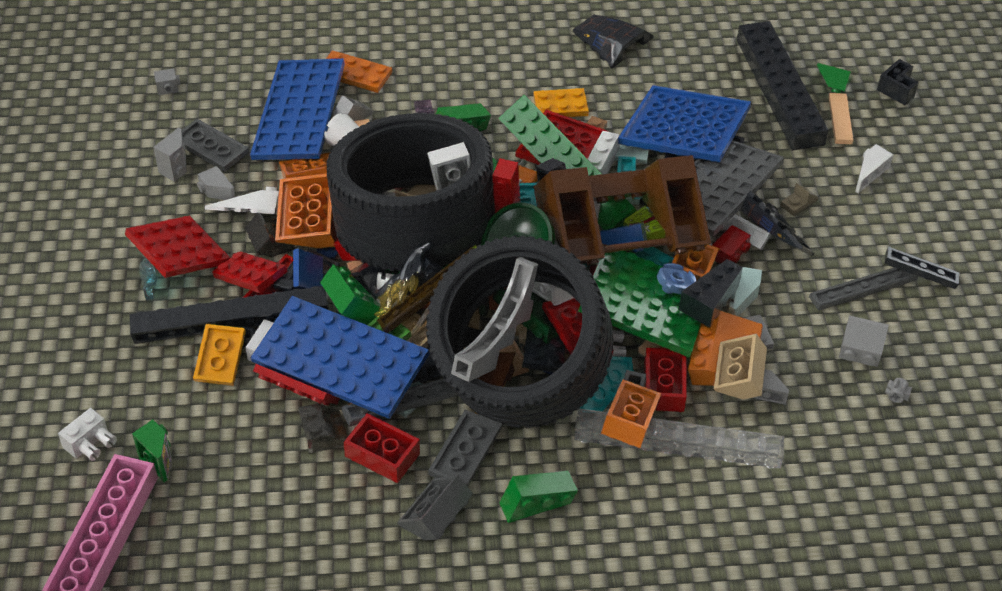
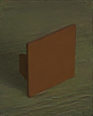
M499 352L496 369L478 377V379L488 384L503 387L505 381H511L514 374L513 360L516 352Z

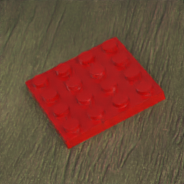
M545 110L543 113L587 159L602 131H607L549 110ZM522 144L515 151V157L537 165L540 164Z
M191 216L126 228L125 230L126 237L164 278L216 267L230 259L228 254Z

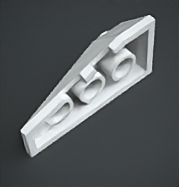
M266 187V190L206 205L205 210H234L235 212L251 211L250 213L277 214L279 191H277V187Z

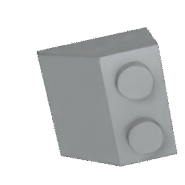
M178 127L153 147L158 172L173 182L187 172L181 128Z
M849 315L839 358L878 367L889 325Z

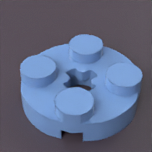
M667 263L664 264L663 268H660L657 279L663 286L662 290L664 292L681 294L685 288L696 281L694 274L690 270L687 273L683 270L684 267L679 264Z

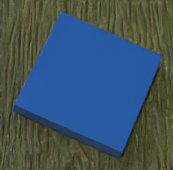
M301 249L293 250V286L298 289L322 286L320 282L323 279V257Z

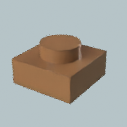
M591 116L587 124L604 130L608 121L595 116Z

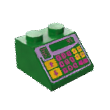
M152 419L133 432L132 435L139 459L154 463L157 476L165 483L168 480L172 457L170 451L171 444L167 439L168 432L162 424L158 425Z

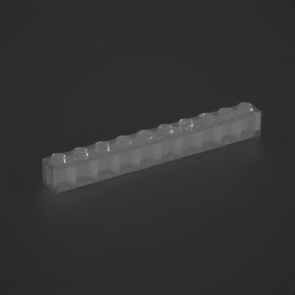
M586 409L578 410L574 440L584 443L591 442L623 448L642 449L644 451L663 452L665 454H678L686 457L693 456L708 460L714 459L765 466L768 468H781L784 457V436L653 418L641 448L601 434L608 412Z

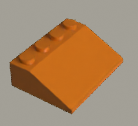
M331 152L322 153L320 159H289L279 161L283 179L327 174V159Z
M327 174L280 179L275 241L312 248L335 247L333 244L337 239V233L334 225Z
M720 311L719 316L714 319L710 328L701 323L688 367L692 385L714 386L720 342L756 333L761 339L763 325Z

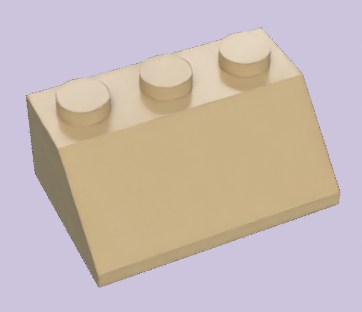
M757 333L720 342L714 390L716 392L740 399L762 396L767 348Z

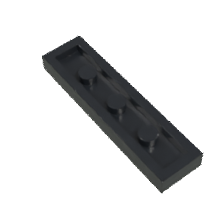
M888 247L885 252L884 263L891 267H896L910 274L923 277L926 280L937 282L945 287L956 289L959 285V272L891 247Z

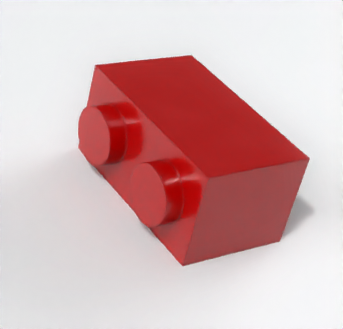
M731 225L712 245L719 248L714 261L721 264L728 259L736 264L741 255L747 253L750 249L751 235Z

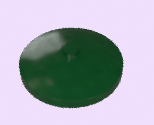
M520 202L507 205L497 211L488 221L486 231L482 235L481 240L482 246L485 245V242H492L497 238L500 240L503 237L510 238L516 236L520 238L521 236H532L535 239L549 240L555 245V230L551 219L543 210L535 205Z

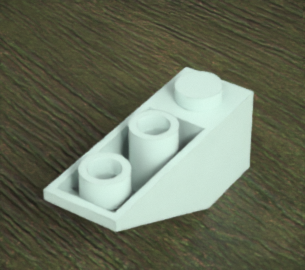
M743 267L739 287L730 298L734 299V302L730 301L728 313L739 316L758 297L762 270Z

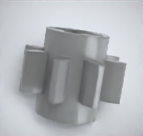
M896 378L894 382L889 380L885 393L889 394L888 397L891 401L901 403L903 400L908 401L912 387H908L909 383L905 379Z

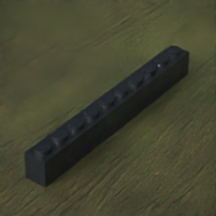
M314 286L312 288L294 289L286 292L217 300L210 303H197L195 305L177 306L175 308L157 309L147 312L140 311L130 314V335L134 344L201 335L204 333L206 324L230 327L260 326L263 320L274 323L292 296L329 310L327 292L323 286Z

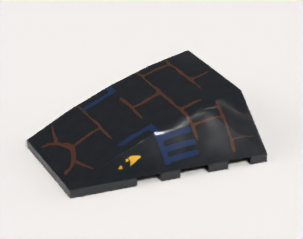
M595 14L573 29V33L584 43H588L590 49L593 52L596 51L603 61L606 60L611 69L622 62L623 51L635 42L645 45L654 38V35L633 24Z
M750 190L747 193L741 211L771 235L813 256L815 253L799 235L795 234V229L777 211L776 206L770 202L765 204L757 194Z

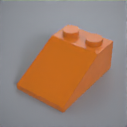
M623 379L606 415L601 434L641 448L661 393Z

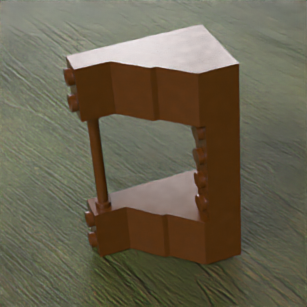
M693 155L657 159L644 170L589 176L587 167L550 171L533 186L537 207L543 210L551 219L557 244L567 249L569 253L574 254L583 264L587 263V266L599 264V261L605 258V253L666 245L669 252L683 254L691 249L694 252L703 251L706 246L711 244ZM629 197L632 200L642 198L653 212L655 219L665 230V238L604 246L601 241L594 202L597 201V204H602L612 199L615 202H619Z

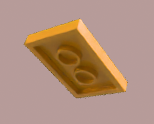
M584 88L534 91L533 93L535 106L542 113L545 110H549L567 117L588 116L589 110Z
M205 325L193 375L195 382L234 386L246 333L245 328Z

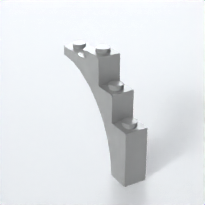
M522 257L516 259L509 285L499 307L480 335L464 350L455 354L452 375L470 382L496 369L499 351L513 344L517 325L530 320L534 302L531 300V295L538 268L537 263Z

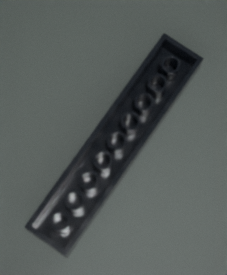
M764 21L739 25L737 43L792 151L825 146L829 130L771 22Z

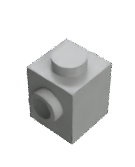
M174 68L154 71L158 95L179 92L177 85H181L179 75H175Z

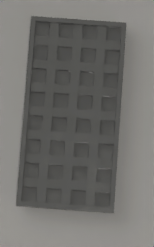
M732 140L720 162H711L705 159H697L694 162L710 236L714 237L741 209L750 190L756 193L784 163L783 156Z

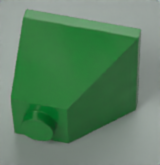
M817 63V67L826 84L832 89L831 92L846 93L852 78L851 71Z

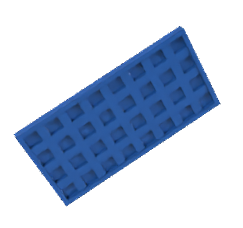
M344 58L278 61L250 153L252 160L320 159L325 141L324 132L328 130L327 124L331 118L345 65Z
M292 296L250 358L252 362L390 419L430 353L429 349Z

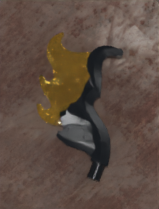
M429 240L416 247L406 259L401 272L393 275L380 289L377 290L374 285L370 287L372 296L381 302V308L378 312L374 313L375 316L382 317L386 315L396 300V303L400 305L405 299L408 290L411 293L416 290L418 286L417 276L422 274L424 267L423 255L434 247L432 241Z

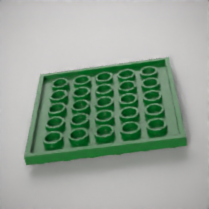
M626 251L605 253V258L599 261L593 277L609 311L612 326L690 357L701 323L678 310L681 294H669L662 290L663 286L659 283L657 274L660 268L663 267L651 260H645L634 253ZM580 305L578 312H581V313H582V309H581V305Z

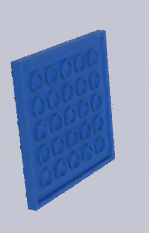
M652 85L619 135L618 144L628 147H639L645 150H655L661 153H672L678 156L693 155L695 159L720 162L750 110L751 101Z

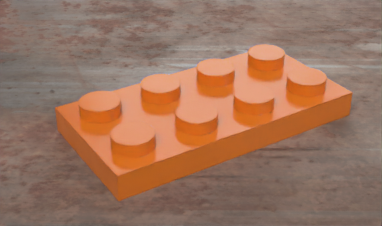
M333 50L326 58H344L345 65L340 82L379 93L392 74V67Z

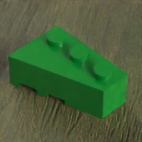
M481 103L438 107L436 114H442V116L447 115L463 120V122L473 125L479 132L487 129L491 114Z
M333 264L320 282L341 315L368 325L384 310L351 275V271L344 266L338 267Z
M569 471L512 476L499 504L507 522L511 523L571 504L578 489Z

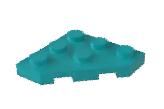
M612 356L610 367L607 368V375L603 383L599 384V389L593 394L594 396L589 398L587 403L580 407V413L600 414L614 399L625 377L626 370L634 371L632 357Z

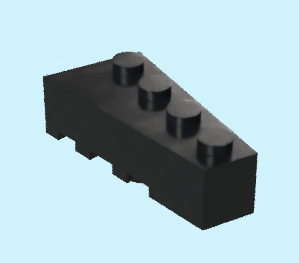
M726 259L681 292L678 310L710 328L714 319L719 316L721 309L725 307L727 300L732 297L739 287L743 267Z

